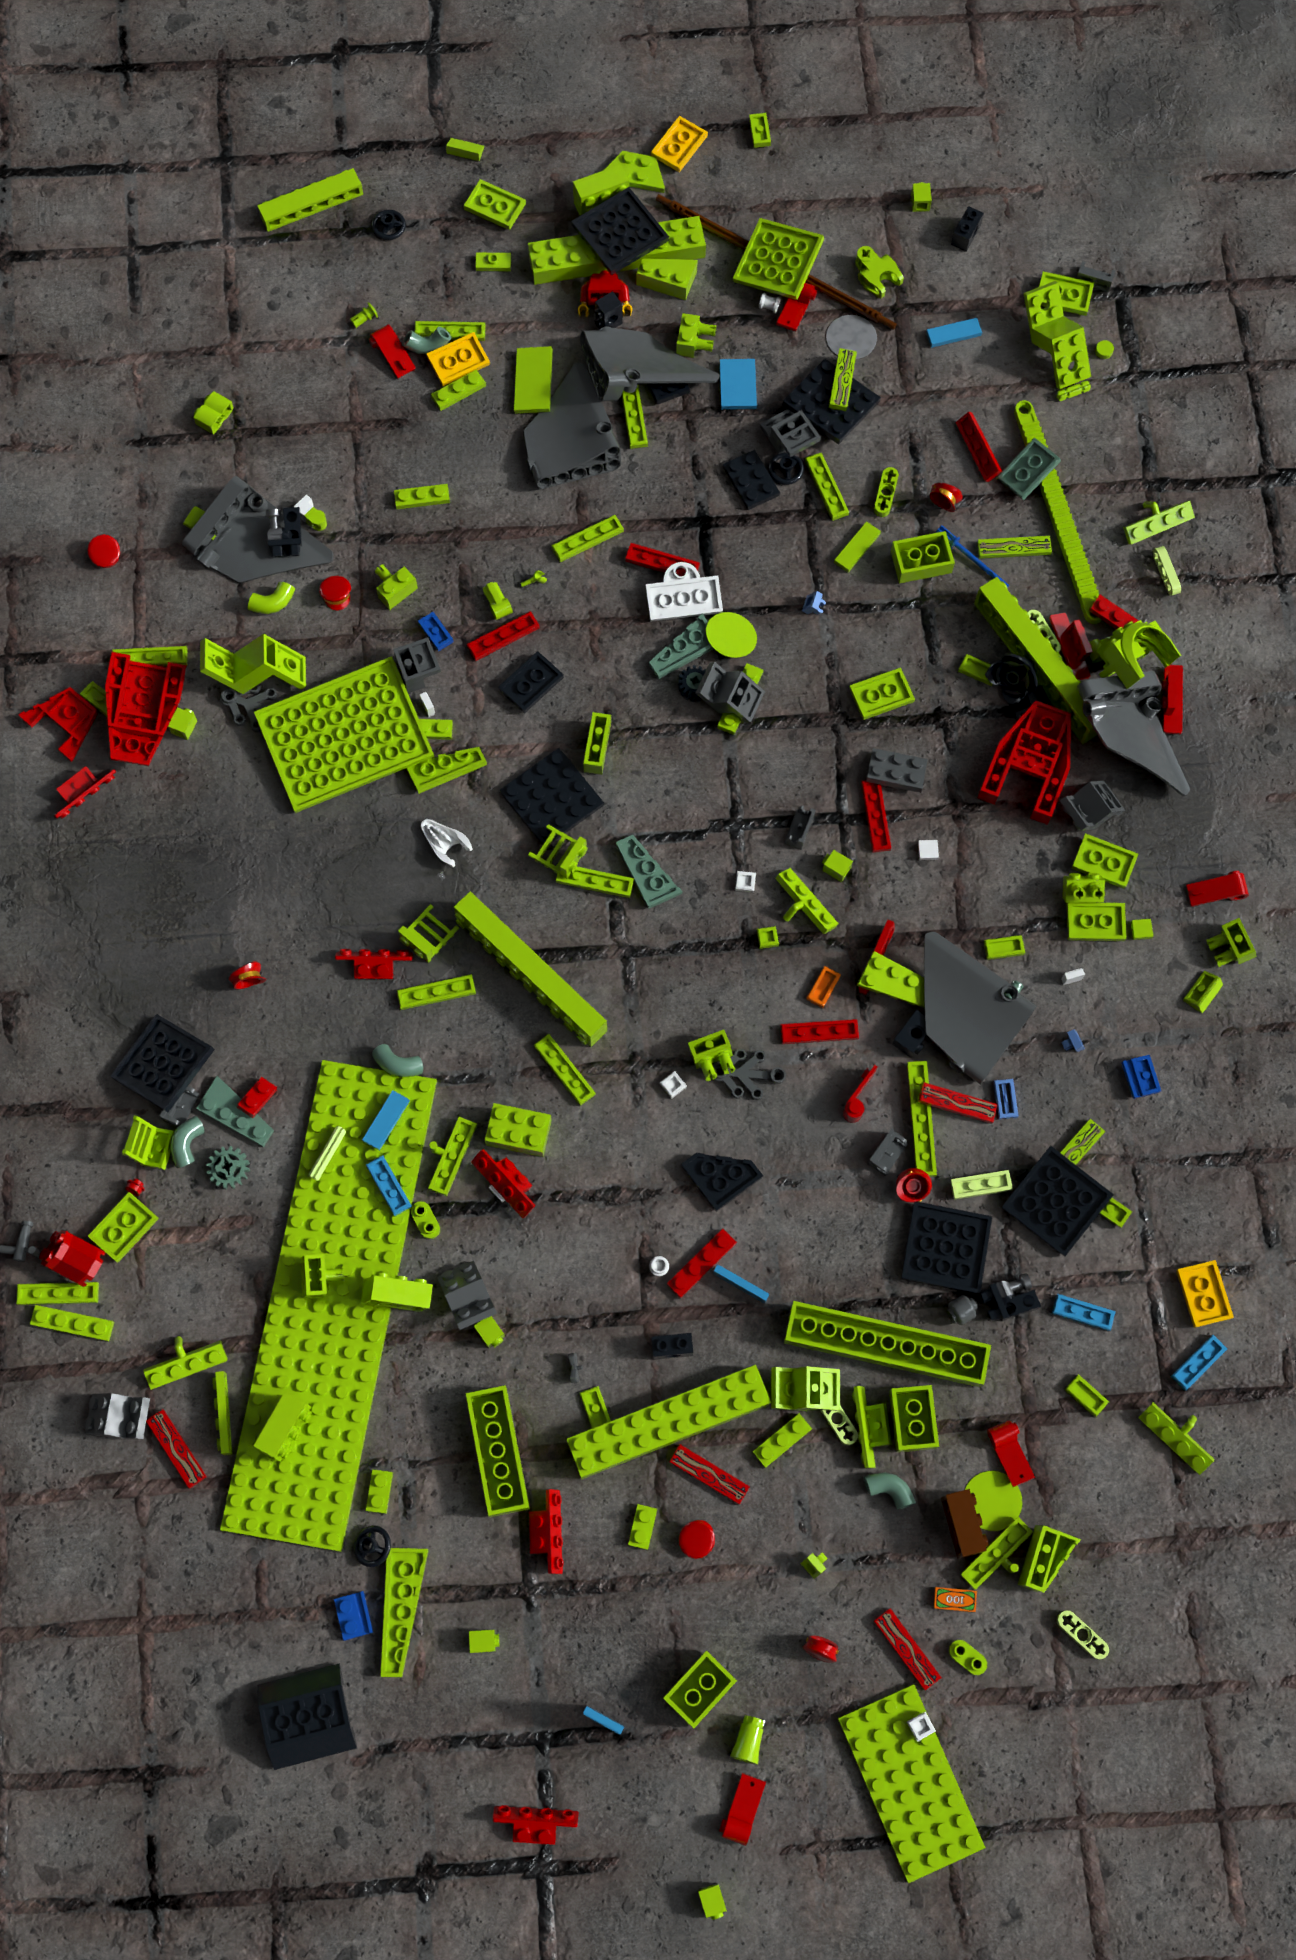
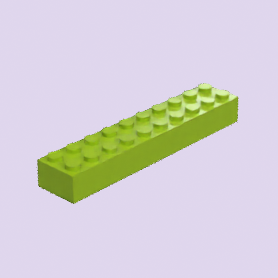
M695 216L658 222L668 234L669 241L620 271L638 269L642 259L694 260L705 258L706 243L700 217ZM580 235L528 243V253L535 285L592 276L594 273L607 270Z
M996 577L981 586L976 596L975 606L1012 654L1020 655L1034 662L1038 686H1043L1049 702L1053 707L1071 713L1072 732L1082 744L1097 736L1091 723L1083 714V701L1077 690V685L1081 681L1077 680L1073 675L1072 669L1065 665L1060 653L1055 652L1049 639L1041 634L1038 625L1031 621L1028 612L1020 607L1017 598L1010 594L1003 581Z
M471 891L454 906L457 924L462 929L466 927L470 931L469 935L476 942L479 940L487 953H493L497 957L496 961L502 967L506 966L511 970L509 973L516 980L520 979L528 992L531 993L533 991L537 995V1000L543 1006L547 1005L555 1018L558 1019L560 1017L565 1022L564 1026L570 1032L574 1030L578 1034L577 1038L584 1045L588 1044L592 1047L607 1032V1020Z
M797 1301L792 1303L784 1344L980 1388L985 1383L991 1345Z
M753 1365L567 1438V1443L582 1480L767 1407L771 1404L758 1368L756 1365Z

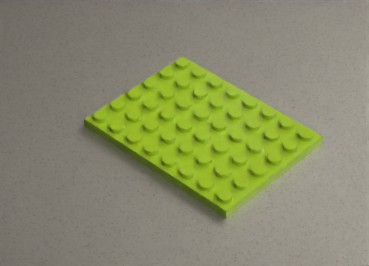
M392 656L254 712L295 813L435 757Z

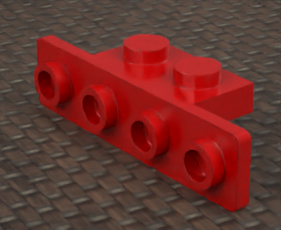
M1066 613L1051 615L1049 620L1060 643L1067 665L1072 669L1073 675L1077 680L1088 679L1091 675L1085 660L1093 651L1081 621L1074 620L1070 624Z
M1169 665L1166 668L1164 667V680L1162 681L1161 688L1164 691V697H1162L1161 708H1163V730L1165 734L1181 735L1183 719V666Z
M87 766L82 768L56 789L68 804L53 816L56 819L58 817L63 819L70 813L68 809L73 805L78 807L85 801L84 797L90 794L92 796L100 790L98 787L103 782L107 784L115 778L113 774L116 771L112 769L101 779L97 780Z
M340 949L335 955V960H354V979H393V960L411 961L413 959V952L404 949L397 950V952H390L388 949H381L378 952H370L369 949H360L359 952H351V949Z
M484 1149L480 1150L471 1163L521 1218H525L535 1207V1204L525 1194L533 1185L507 1157L495 1162Z
M546 1489V1510L529 1512L530 1554L548 1553V1573L562 1574L564 1565L562 1558L563 1539L561 1535L562 1498L560 1490Z
M507 1805L494 1807L493 1822L514 1823L513 1842L555 1845L556 1826L578 1827L579 1812L570 1809H537L509 1807Z

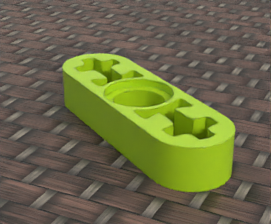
M893 467L884 469L874 506V512L879 517H886L890 513L899 476L898 471ZM892 474L891 482L887 483L888 475ZM883 489H889L891 491V494L885 496L882 494L881 491ZM882 501L886 502L884 510H880Z

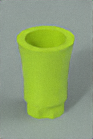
M748 1715L744 1716L735 1746L730 1755L731 1758L758 1765L763 1734L762 1728L764 1725L762 1719Z

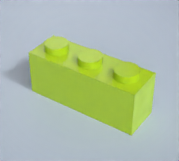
M592 713L583 763L584 772L600 775L603 773L611 728V715Z

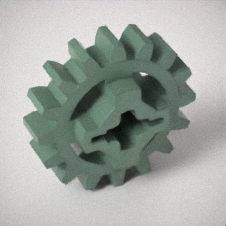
M232 1146L227 1151L224 1147H221L222 1152L219 1153L215 1150L216 1156L209 1157L212 1163L206 1164L211 1169L207 1171V1174L212 1176L210 1178L212 1183L217 1181V1187L223 1184L225 1190H227L228 1185L235 1189L236 1183L242 1185L241 1179L248 1178L245 1172H250V1169L246 1167L250 1162L249 1160H244L247 1157L245 1153L240 1155L241 1150L239 1148L234 1152ZM230 1156H234L239 1160H232ZM227 1162L231 1165L229 1173L226 1171ZM218 1175H219V1176H222V1175L226 1176L227 1180H223V1179L219 1178Z

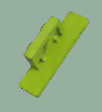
M854 1386L852 1397L856 1404L857 1412L855 1413V1418L860 1430L858 1440L862 1445L861 1461L865 1468L872 1469L876 1468L873 1447L892 1445L887 1407L884 1403L867 1406L865 1388L863 1386Z

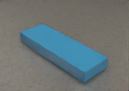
M973 318L927 329L926 334L932 348L979 337L982 335V330L978 319Z
M392 1090L362 1141L380 1151L410 1100Z
M383 1155L366 1164L394 1216L412 1207Z
M720 1265L715 1267L713 1271L715 1276L765 1304L769 1293Z
M1060 1294L1056 1295L1052 1310L1054 1315L1106 1331H1111L1116 1312Z
M1211 1335L1171 1377L1186 1391L1227 1348L1214 1335Z

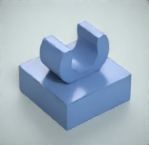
M816 591L807 595L802 612L806 614L812 612L815 614L823 613V610L819 608V605L823 606L826 604L821 599L823 594Z
M1075 1029L1067 1032L1070 1038L1061 1042L1066 1050L1074 1047L1079 1052L1085 1049Z

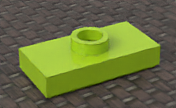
M476 252V271H511V253Z

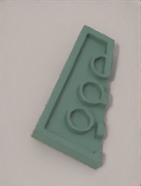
M703 613L681 635L673 639V642L668 647H665L649 662V666L658 680L714 649L706 636L708 621Z
M634 835L616 842V846L632 878H634V882L648 909L682 894L683 891L675 885L670 876L661 869L660 865L648 854V851Z
M216 1076L196 1109L264 1147L274 1130L258 1114L251 1118L238 1109L237 1104L242 1099Z

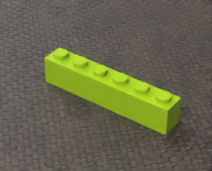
M354 168L337 175L329 176L319 182L311 183L301 189H296L288 194L280 195L257 206L260 217L269 232L363 195V189Z

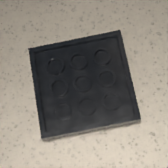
M630 187L571 221L573 228L611 275L669 241L668 234Z
M824 359L783 400L782 405L794 414L802 410L814 428L839 445L880 402L881 397L852 378L847 411L829 408L836 366Z
M557 748L499 790L501 795L542 845H544L551 834V831L546 829L548 824L565 834L604 806L603 800L560 748ZM556 834L551 843L560 838V836Z
M156 1014L110 1077L168 1113L215 1049Z
M1050 1145L1002 1208L1065 1257L1114 1194Z
M917 1201L914 1202L901 1279L979 1295L981 1293L993 1216Z

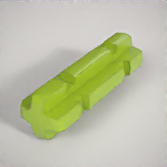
M1084 381L1081 384L1078 383L1067 387L1066 390H1059L1056 395L1059 401L1066 400V397L1071 398L1082 394L1081 392L1089 391L1091 385L1089 381Z

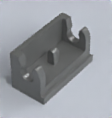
M1082 261L1076 279L1094 282L1093 288L1109 292L1116 270L1112 269L1111 274L1085 267V261Z
M802 805L796 811L784 844L801 850L816 812L813 808L806 811Z
M187 1087L168 1113L162 1110L160 1118L164 1122L179 1127L188 1119L200 1094L195 1089Z
M891 1129L869 1160L868 1165L886 1176L906 1148L907 1140Z

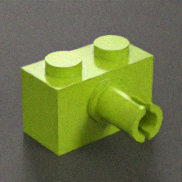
M383 564L375 570V573L384 581L376 588L378 598L389 610L418 589L416 578L405 566L393 575Z
M324 1254L304 1255L300 1258L303 1298L323 1297L327 1294V1281H344V1275H338L344 1273L343 1268L325 1269Z

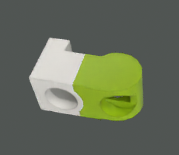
M305 495L294 506L300 507L301 519L314 530L322 531L327 527L324 512L314 508L312 499L308 495Z

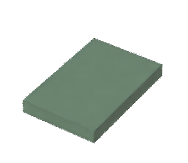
M1033 438L998 475L997 479L1024 501L1061 462V459L1036 438Z

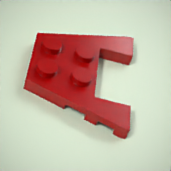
M69 687L50 697V700L33 706V709L21 712L19 717L31 728L45 715L52 719L71 736L58 750L72 762L98 711L75 690Z

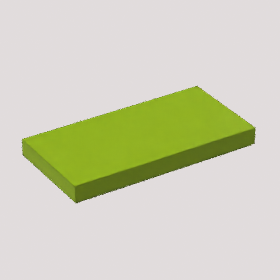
M552 346L517 348L515 414L550 412Z

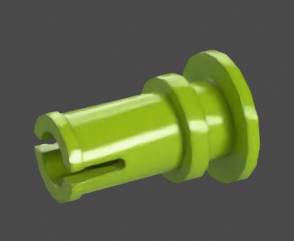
M367 302V308L363 307L361 312L350 318L355 328H358L367 320H372L373 316L378 318L377 311L369 302Z

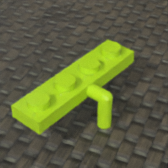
M1188 500L1161 512L1156 502L1145 501L1143 507L1151 509L1153 515L1123 528L1128 544L1132 545L1191 520L1195 516L1191 503Z
M791 868L776 876L775 879L796 902L783 916L785 921H790L799 909H802L823 934L837 927L839 923Z
M459 1117L445 1149L438 1147L435 1141L429 1144L432 1153L442 1156L428 1187L429 1190L446 1197L448 1196L477 1128V1123Z
M177 1336L174 1339V1348L178 1357L144 1369V1375L152 1390L226 1362L228 1358L221 1340L185 1354L183 1339Z
M1152 1402L1138 1417L1199 1475L1214 1462V1458L1187 1434L1194 1427L1197 1421L1196 1416H1189L1187 1422L1180 1428Z
M1017 1517L986 1548L987 1551L982 1552L960 1576L976 1590L1000 1565L1009 1573L1017 1572L1019 1569L1018 1565L1012 1564L1007 1558L1033 1531Z

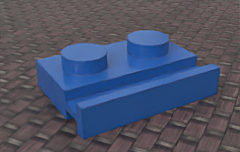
M1150 1055L1122 1061L1121 1064L1133 1099L1161 1092Z
M364 1591L334 1599L343 1641L374 1633Z

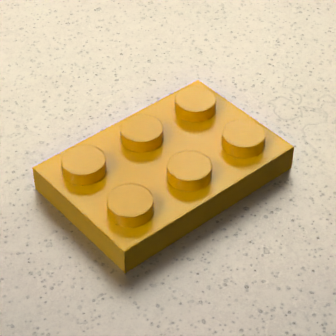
M679 116L651 151V156L656 157L658 161L680 173L707 138L708 132Z
M474 332L427 353V358L442 386L450 384L476 369L478 371L490 365V361Z
M1216 1260L1176 1270L1194 1328L1234 1318Z

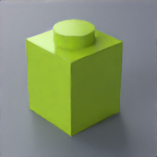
M920 182L913 184L911 191L912 212L930 211L932 202L930 183Z
M177 707L168 725L171 734L188 740L197 723L194 712L187 708L181 709Z
M833 850L830 855L827 853L823 859L822 864L824 866L822 871L842 882L851 869L853 861Z
M492 1316L474 1325L475 1330L488 1348L491 1346L495 1348L504 1341L502 1338L505 1335Z
M495 1630L469 1631L470 1653L496 1652V1647H500L499 1634H495Z
M716 1883L699 1889L698 1892L706 1918L711 1917V1920L723 1917V1912L727 1910L719 1884Z

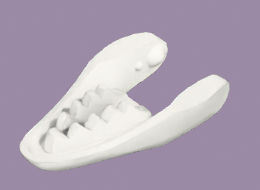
M425 819L422 821V831L440 860L453 868L455 866V861L445 854L451 846L460 843L464 846L465 850H473L469 839L463 833L433 820Z

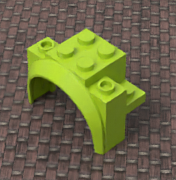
M1141 620L1136 623L1131 621L1123 628L1120 627L1112 633V637L1109 636L1101 642L1102 646L1097 649V652L1106 664L1103 666L1104 670L1099 673V676L1105 678L1116 673L1125 687L1129 689L1144 677L1137 661L1144 658L1151 651L1156 654L1165 668L1182 655L1156 621L1149 624L1147 622L1143 623Z

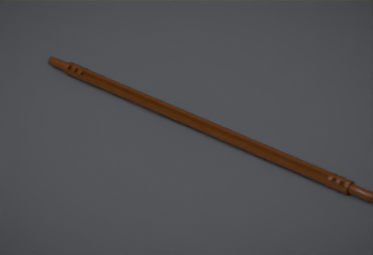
M660 194L657 195L656 201L669 207L670 211L684 218L699 216L702 228L743 250L746 249L749 243L746 239L690 210L675 200L671 201ZM808 275L805 283L814 285L816 290L876 323L880 322L893 330L895 329L897 323L882 316V313L814 276Z

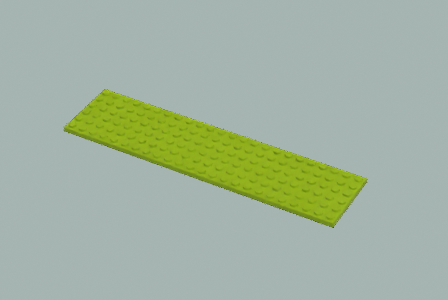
M322 1060L223 1514L221 1531L342 1552L391 1312L390 1307L361 1303L364 1279L371 1277V1275H376V1273L388 1274V1278L398 1276L411 1208L394 1216L366 1164L383 1155L412 1205L437 1079L421 1076L400 1077L384 1070ZM393 1090L408 1098L410 1102L379 1151L363 1142L362 1139ZM337 1126L342 1127L346 1133L320 1179L318 1181L312 1179L309 1176L311 1169ZM324 1254L326 1270L344 1269V1273L338 1274L344 1275V1281L326 1282L327 1294L325 1296L303 1298L300 1260L302 1256ZM286 1391L312 1407L310 1409L312 1414L306 1423H302L298 1439L296 1441L293 1440L290 1444L291 1451L286 1459L282 1458L280 1462L255 1448L254 1444L283 1393Z

